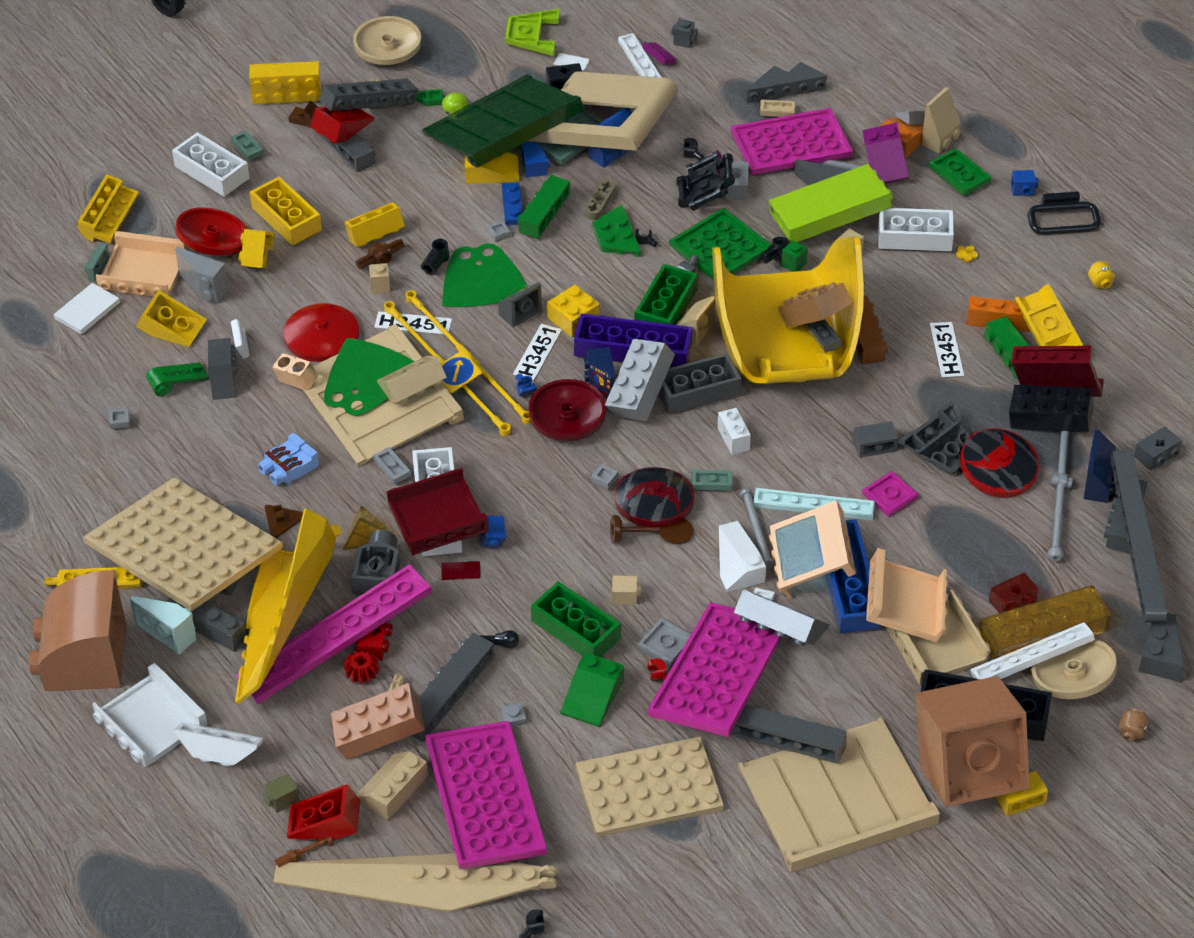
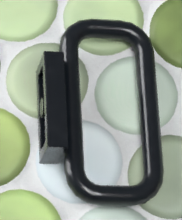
M1079 191L1043 194L1041 205L1031 207L1027 215L1031 230L1039 235L1095 231L1101 224V218L1097 206L1093 203L1079 202ZM1089 209L1094 220L1089 225L1041 228L1036 224L1035 213Z

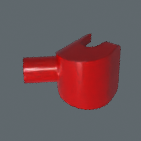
M659 658L648 661V671H655L651 672L650 680H665L668 675L665 662Z

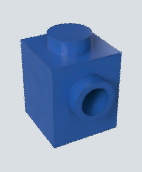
M1034 170L1012 171L1010 185L1013 196L1035 194V188H1038V177H1035Z
M487 516L489 531L480 534L481 546H488L489 548L501 547L506 539L504 516Z

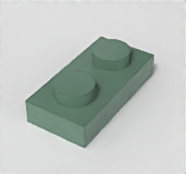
M246 130L230 137L231 143L248 161L264 155L263 148Z
M100 243L97 249L93 251L90 261L86 263L85 272H87L89 281L96 282V274L100 275L109 259L107 244Z
M693 470V489L732 491V471Z

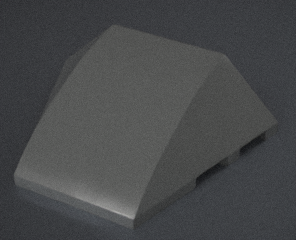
M952 401L938 410L936 415L915 431L909 432L898 441L899 444L949 474H953L961 468L960 453L966 440L970 437L969 432L965 431L961 423V417L957 416Z

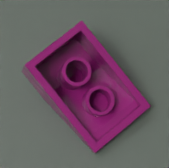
M897 122L862 130L869 165L872 170H876L879 179H882L884 184L909 179Z

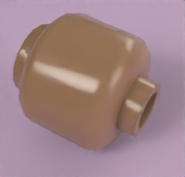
M1131 708L1122 714L1118 730L1125 740L1134 742L1144 738L1149 726V719L1146 717L1145 712Z

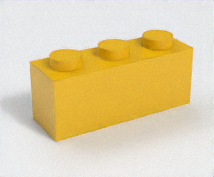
M394 202L344 222L349 241L356 247L364 246L369 241L381 239L384 235L398 232L400 228L405 227L400 207Z

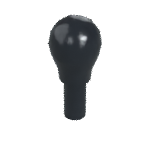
M507 630L495 635H479L495 645L505 648H514L519 643V635L513 630Z

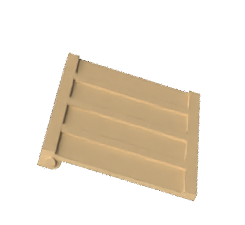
M396 323L387 327V330L365 340L394 350L413 361L422 358ZM338 354L313 366L318 374V378L309 389L303 390L355 461L357 467L373 460V455L390 447L393 450L447 421L450 425H455L464 420L462 408L443 384L436 387L429 386L425 388L426 391L417 396L413 394L408 397V401L402 404L391 402L388 398L375 408L358 416L346 413L344 408H334L325 404L324 392ZM353 389L351 392L352 394L358 393V390ZM334 393L331 399L334 402H338L343 399V395L341 393ZM354 401L351 404V408L354 410H359L363 407L361 401Z
M882 717L876 721L845 730L847 731V745L839 764L788 750L770 754L746 763H738V769L741 775H743L791 873L938 824L940 816L938 808L933 802L929 803Z

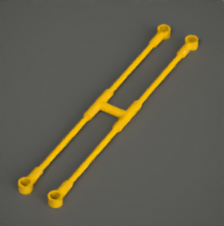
M407 291L406 301L413 303L456 346L459 352L464 350L482 371L485 378L507 399L514 410L522 417V423L526 425L531 424L529 411H526L519 403H516L482 368L480 362L434 318L417 298L415 291ZM387 301L384 303L385 313L391 314L432 356L438 357L440 364L445 361L402 318V315L395 309L394 302ZM467 385L463 386L462 388L499 428L500 435L509 436L511 433L510 424L504 423L497 415H494Z

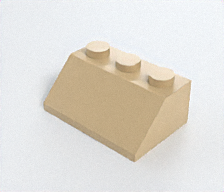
M425 356L377 380V383L391 402L402 404L409 400V396L413 394L415 396L420 395L426 391L425 388L429 386L436 387L442 384V380L447 377L438 357Z
M410 751L393 754L356 794L361 800L360 804L384 819L389 820L428 777L427 761Z

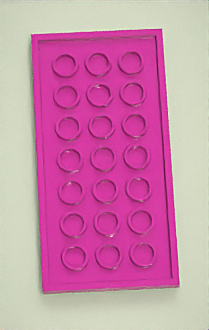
M710 602L650 704L648 716L729 737L782 637L775 635L776 630L770 628L769 631L757 627L758 623L752 621L750 624L740 620V615L734 613L735 608Z
M509 721L425 735L427 750L459 870L547 854L546 844Z

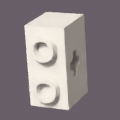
M737 408L718 412V430L731 455L749 451L751 434Z

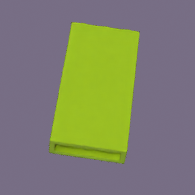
M869 164L768 201L770 213L790 242L792 240L799 242L892 207L891 200L893 195L891 190L885 187L884 181L878 178L876 170H872Z

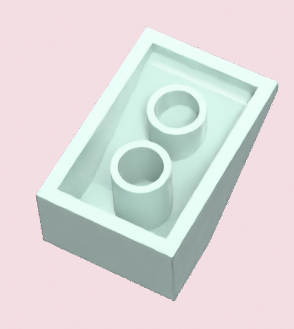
M136 596L130 598L135 624L178 655L197 640L192 619L193 615L189 609L182 608L176 603Z

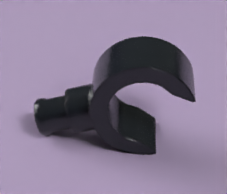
M639 228L636 230V240L639 244L657 246V241L652 238L651 229H649L647 236L639 235Z

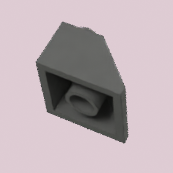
M537 282L527 285L499 301V316L510 326L514 327L541 312V283Z

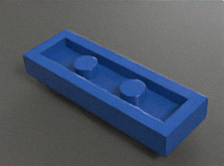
M503 183L502 195L505 224L518 225V217L520 214H523L520 183Z

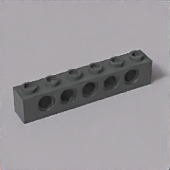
M407 78L323 85L319 101L330 111L408 105L415 103L419 89Z

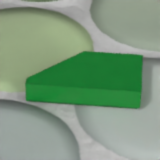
M442 89L418 91L416 101L425 106L442 105V100L444 99Z

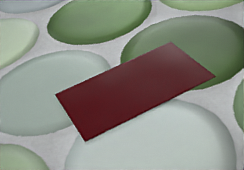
M480 561L441 563L442 580L480 578Z

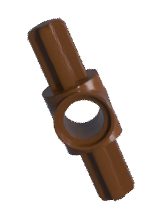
M397 239L388 245L375 242L369 247L368 255L356 260L355 264L358 269H363L372 263L388 264L392 258V253L404 248L405 245L402 239Z

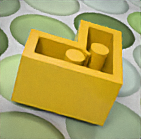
M244 229V233L241 234V244H243V247L239 253L241 266L267 268L268 250L273 251L274 232Z

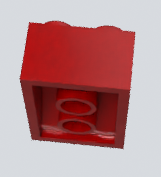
M326 106L315 108L310 127L316 130V133L327 137L330 142L337 144L350 139L373 122L375 117L362 109L330 111Z
M346 784L291 804L287 838L326 839L331 837L332 839H340L357 833L361 800L349 785Z

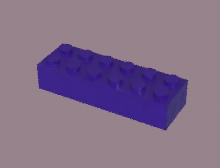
M580 314L574 337V356L587 357V349L610 347L612 361L623 362L633 339L665 343L675 354L670 368L688 363L692 346L693 327Z

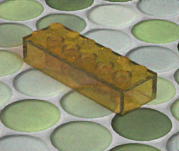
M1090 585L980 619L979 629L984 642H987L990 646V656L994 660L1085 622L1094 635L1109 631L1112 614L1095 587Z

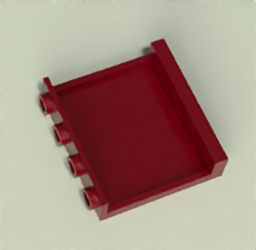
M1092 346L1013 347L1011 364L1020 385L1092 388L1093 397H1102L1104 379H1098L1092 363Z
M462 468L386 491L388 506L412 556L489 531L488 518L485 513H481L464 480Z

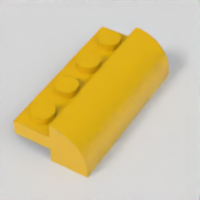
M106 174L78 220L77 226L80 233L91 242H94L96 238L111 244L116 231L120 229L137 200L139 191L123 186V180Z

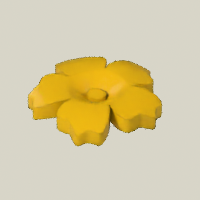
M962 245L958 246L957 253L955 254L958 259H964V262H970L978 257V253L974 251L975 247L972 245L966 246V248Z

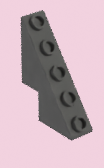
M799 62L789 72L773 66L747 89L746 102L751 103L826 89L827 75L802 62Z
M795 160V174L807 185L849 171L823 164Z

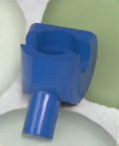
M520 373L516 375V389L519 396L537 391L536 385L532 382V377L523 376Z

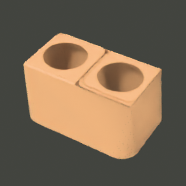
M284 353L272 367L279 382L303 390L309 389L318 378V374L311 362ZM295 366L298 368H302L303 370L300 372H294L292 370V367Z

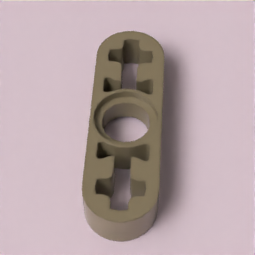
M603 180L597 186L585 206V216L588 219L597 220L603 214L615 194V183L613 181ZM603 198L604 201H596V199Z

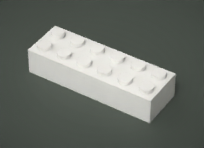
M452 447L412 451L415 482L454 470ZM460 540L422 552V556L462 553V542Z

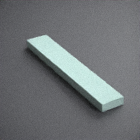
M756 488L754 506L756 508L805 513L837 501L843 509L846 518L873 520L875 501Z

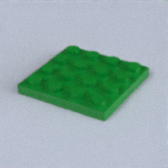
M725 208L720 209L669 240V246L688 261L692 254L698 256L699 259L695 266L713 281L712 248H720L726 269L734 275L760 259L761 255L767 252L768 247L772 245Z

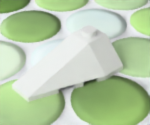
M735 521L719 525L720 578L726 592L764 583L766 565L740 523Z

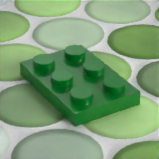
M957 148L929 162V168L962 196L991 182V176Z

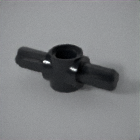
M785 237L773 238L772 245L768 247V251L761 255L763 263L767 264L773 259L781 261L782 250L790 241Z

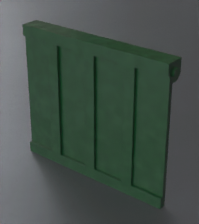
M526 74L422 130L426 136L466 155L469 163L478 168L584 111L581 97L568 94Z

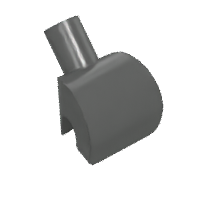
M692 254L689 262L682 261L677 268L696 273L695 265L699 257Z

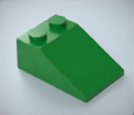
M585 652L576 668L560 714L600 727L624 681V665Z

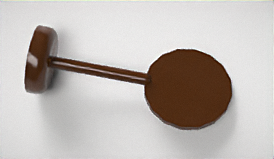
M612 515L610 537L612 544L621 541L622 532H658L665 541L673 544H682L689 541L693 536V527L686 519L665 527H622L621 518L618 515Z

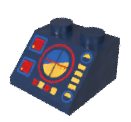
M610 347L587 349V357L583 358L584 368L587 369V371H584V380L597 388L603 397L607 399L615 382Z

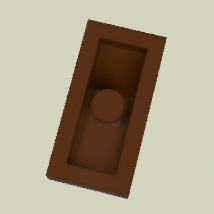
M310 100L305 109L295 107L289 116V123L310 127L315 108L318 106Z

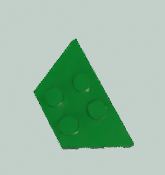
M623 205L618 206L592 222V228L601 252H613L620 255L629 252L635 253V257H641V250Z

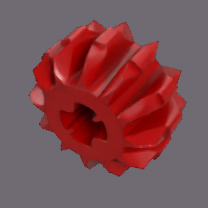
M363 648L359 653L354 650L353 655H347L346 661H344L345 675L347 678H350L352 683L357 681L360 685L364 681L370 683L371 679H376L377 673L380 670L378 658L376 655H373L371 650L366 653Z

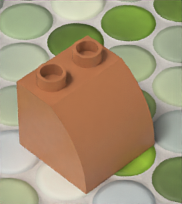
M115 570L92 572L64 582L55 588L45 599L43 617H34L33 636L35 642H40V650H30L29 668L31 675L41 676L44 691L121 688L126 619Z

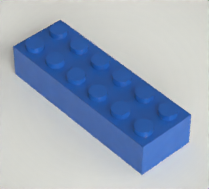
M857 519L846 520L856 574L848 577L843 568L825 574L839 633L881 629V625L866 621L870 566ZM817 528V531H816V542H817V546H818V550H819V554H820V558H821V562H822V566H823V565H824V561H823V555H822L821 544H820V539H819V533H818V528Z

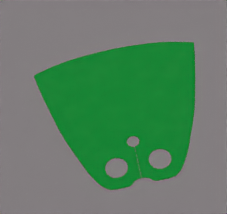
M492 243L482 244L476 247V249L469 246L460 247L453 252L448 264L444 280L442 306L471 307L496 304L503 298L526 287L527 284L514 263L497 245ZM490 248L494 253L491 256H485L482 254V251ZM468 251L471 253V257L462 259L460 258V253ZM476 261H481L482 264H481V265H477L475 262H476Z
M346 338L330 371L324 392V402L334 408H344L346 413L354 416L364 414L388 399L377 383V380L415 361L384 346L363 340ZM357 389L358 393L352 394L351 391ZM334 393H341L343 395V399L341 401L334 402L332 401L331 396ZM354 401H361L363 407L359 410H354L351 408V404Z

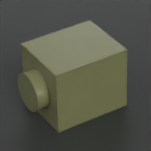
M288 774L264 785L266 793L263 795L264 800L276 812L300 801L298 788Z

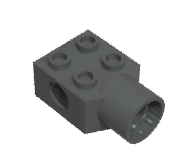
M375 530L370 534L368 544L358 547L352 574L353 594H364L399 571L400 558L399 550L396 549L397 537L392 532Z

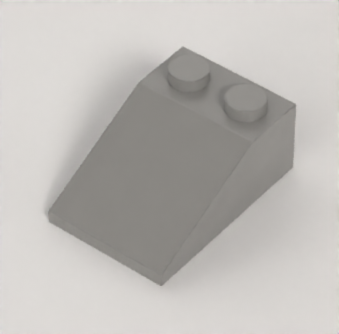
M176 247L175 252L180 277L200 298L218 304L229 290L225 263Z

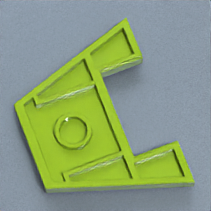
M560 8L509 16L505 44L554 57L555 41L540 40L542 23L559 24Z

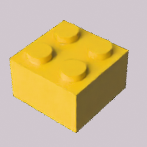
M575 284L547 302V318L571 337H574L576 334L580 314L600 316V303Z

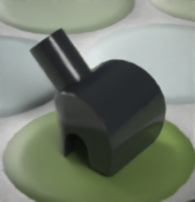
M685 138L684 157H693L700 161L704 159V155L698 152L697 140Z
M534 909L526 915V929L519 935V938H530L534 934L544 933L543 910Z

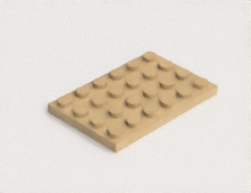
M701 737L575 762L596 838L719 812L724 809Z

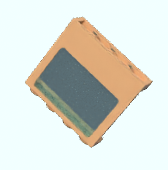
M837 501L770 526L771 534L769 539L774 548L772 556L776 561L774 570L779 578L777 587L780 593H784L788 599L792 598L790 587L843 568L848 577L856 574L845 513Z

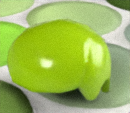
M459 92L450 93L442 100L444 112H449L450 114L469 105L467 97Z

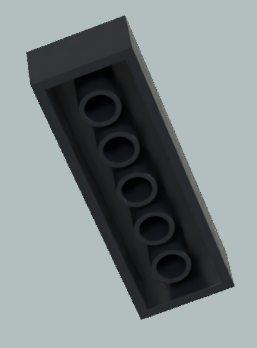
M925 669L920 692L980 679ZM1004 684L1026 712L1027 739L1044 742L1052 692Z

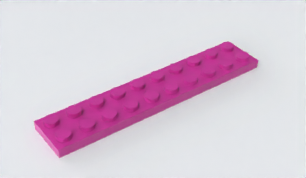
M410 564L285 643L261 687L250 696L258 705L432 593L431 586Z

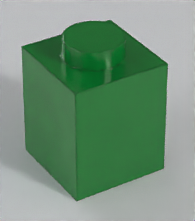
M792 240L782 250L781 266L792 272L801 270L807 264L808 248Z

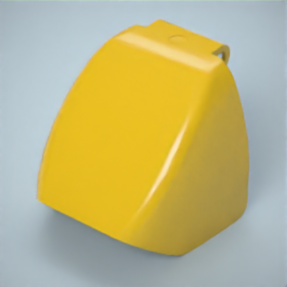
M859 236L836 239L829 248L824 260L816 268L797 272L735 276L726 269L720 248H712L715 299L720 326L728 354L743 378L751 383L765 384L806 382L809 380L839 377L847 370L856 350L863 313L864 282ZM832 282L836 284L844 283L853 304L825 318L841 339L842 346L825 353L805 328L804 324L786 327L778 310V307L783 305L784 300L798 296L797 293L805 289L809 290L813 287H819L824 284L828 285Z

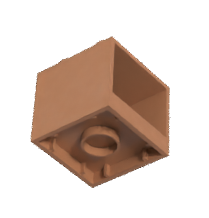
M998 676L915 693L920 769L946 807L1030 789L1026 712Z

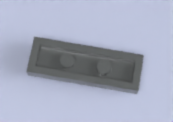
M825 319L804 324L805 328L825 353L842 346L841 339Z

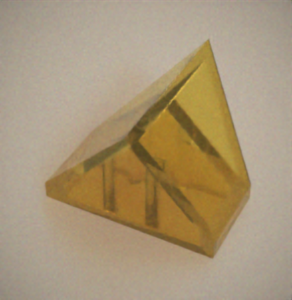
M360 506L350 525L342 550L355 549L368 544L369 536L373 531L388 530V528L363 506Z

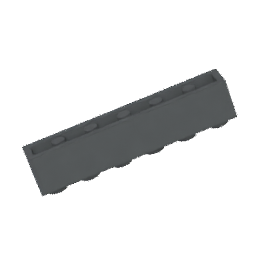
M472 633L468 639L463 641L461 648L457 653L452 654L447 665L439 670L436 678L427 684L425 691L419 696L425 730L411 735L412 737L424 742L425 735L433 732L494 658V643L475 633Z
M745 705L730 733L732 736L839 764L847 745V731L750 705Z

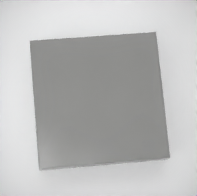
M660 618L639 641L637 649L653 658L662 659L671 668L691 634Z

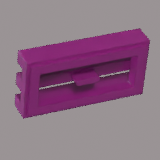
M644 42L642 48L661 64L674 65L677 59L658 43Z

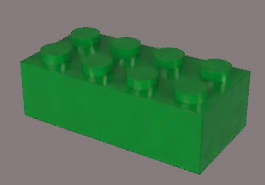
M663 264L635 310L634 320L676 325L697 291L698 274Z
M559 581L531 605V621L582 656L586 652L602 657L621 639V623Z

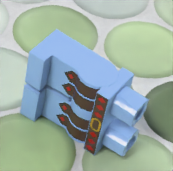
M295 433L289 435L288 441L279 447L266 451L264 453L265 459L258 463L259 472L263 475L270 471L272 472L269 474L270 480L275 486L282 482L288 486L292 483V480L300 478L319 466L318 452L307 443L305 444V441Z

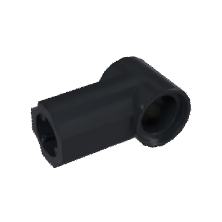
M440 238L432 242V249L421 264V269L426 274H435L441 264L449 260L448 242L445 239Z

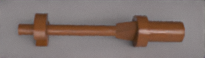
M327 837L301 850H288L287 854L274 860L275 864L279 868L291 861L296 862L303 853L327 842L328 846L332 845V838Z

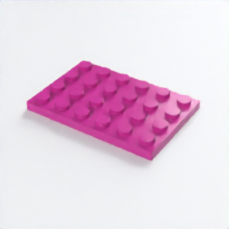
M831 108L734 125L730 128V132L744 162H749L748 170L751 175L794 168L796 159L820 163L853 156V150Z

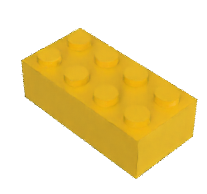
M319 61L250 64L249 81L253 104L309 102L310 100L316 102L320 99L322 84Z
M277 177L249 192L252 209L292 246L322 231L320 214L282 178Z

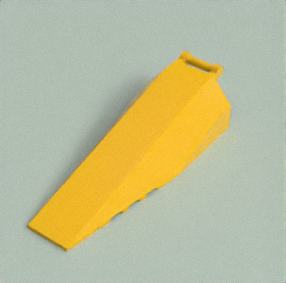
M307 508L303 511L295 551L287 552L281 549L258 566L247 614L246 628L249 629V634L244 637L243 642L247 644L246 651L242 652L241 658L245 659L244 666H241L239 670L235 703L238 705L261 687L334 552L336 538L342 532L339 525L333 524L330 526L325 517Z

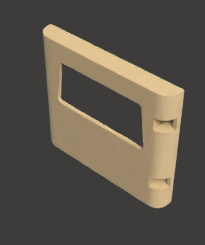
M574 72L561 90L573 96L581 97L582 104L636 109L620 127L562 122L528 141L636 151L678 92L677 86L668 78Z

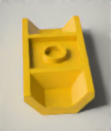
M1049 283L1036 293L1026 297H1015L1023 318L1039 346H1084Z

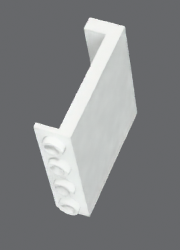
M155 663L148 667L149 676L100 708L96 703L92 704L95 721L98 724H103L107 733L111 737L115 736L118 739L122 749H127L136 763L140 762L145 768L181 744V741L174 733L175 728L179 724L185 722L193 725H208L205 712Z

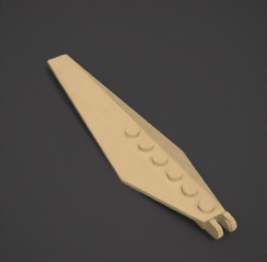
M455 854L289 862L279 868L276 865L273 882L279 885L453 912L528 890L554 889L557 886V881L555 878L548 877L557 876L558 869L555 866L549 865L541 867L506 861L459 870Z

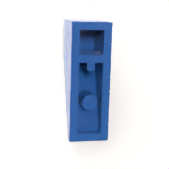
M526 141L521 144L520 149L526 177L547 175V168H550L549 157L545 156L544 149L536 142Z

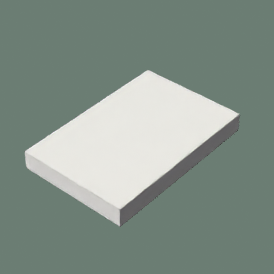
M91 283L53 314L54 319L82 335L120 303V299Z

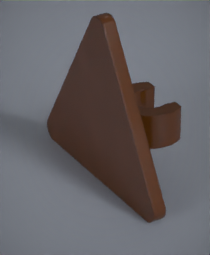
M281 504L264 506L270 534L275 538L302 520L303 512L282 508Z

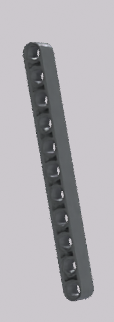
M1132 450L1111 451V465L1144 623L1166 622V605L1134 454Z

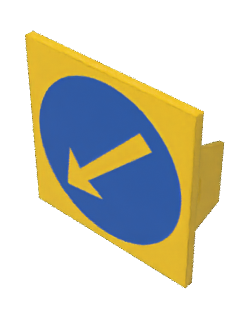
M464 350L441 363L447 377L442 380V384L450 394L483 374Z

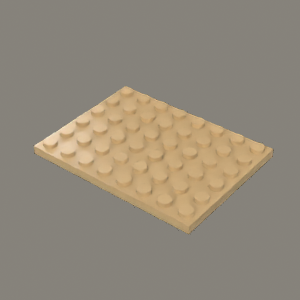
M175 477L83 536L85 544L190 611L202 605L283 548L280 540Z

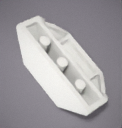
M185 722L179 724L174 730L175 735L192 757L199 758L203 762H219L223 766L235 765L255 751L264 740V738Z

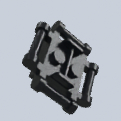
M716 150L712 155L694 164L686 165L688 175L679 176L676 179L677 186H679L678 206L681 208L690 206L691 210L695 211L704 204L724 197L728 193V187L735 183V177L732 172L733 155L726 153L721 156V153ZM686 188H687L688 191L690 192V196H687V197H686Z

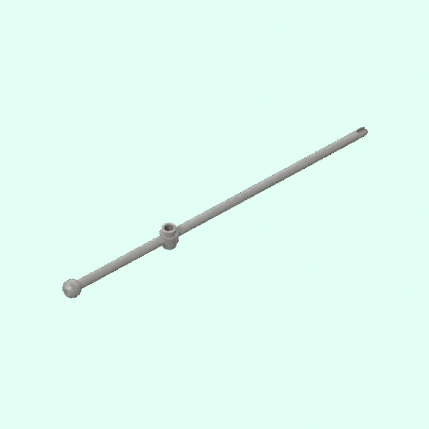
M1061 431L1058 474L1052 473L1050 485L1057 488L1052 547L1048 550V558L1053 562L1060 561L1064 556V552L1060 548L1065 488H1071L1073 479L1066 474L1069 431Z

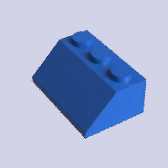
M625 107L598 125L620 127L632 112L630 108ZM589 147V158L604 168L630 150Z

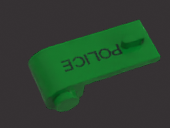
M201 362L155 367L147 372L146 379L155 395L165 396L171 391L175 383L208 380L209 376Z

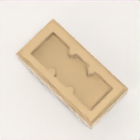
M761 100L760 116L783 117L794 115L796 102Z

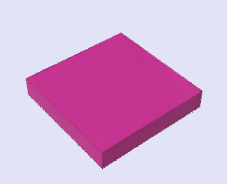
M892 471L862 490V495L868 500L875 501L874 505L888 517H891L917 500L919 496L915 490Z

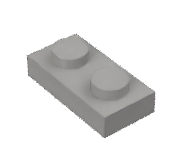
M390 447L373 455V461L393 484L411 476L410 470Z

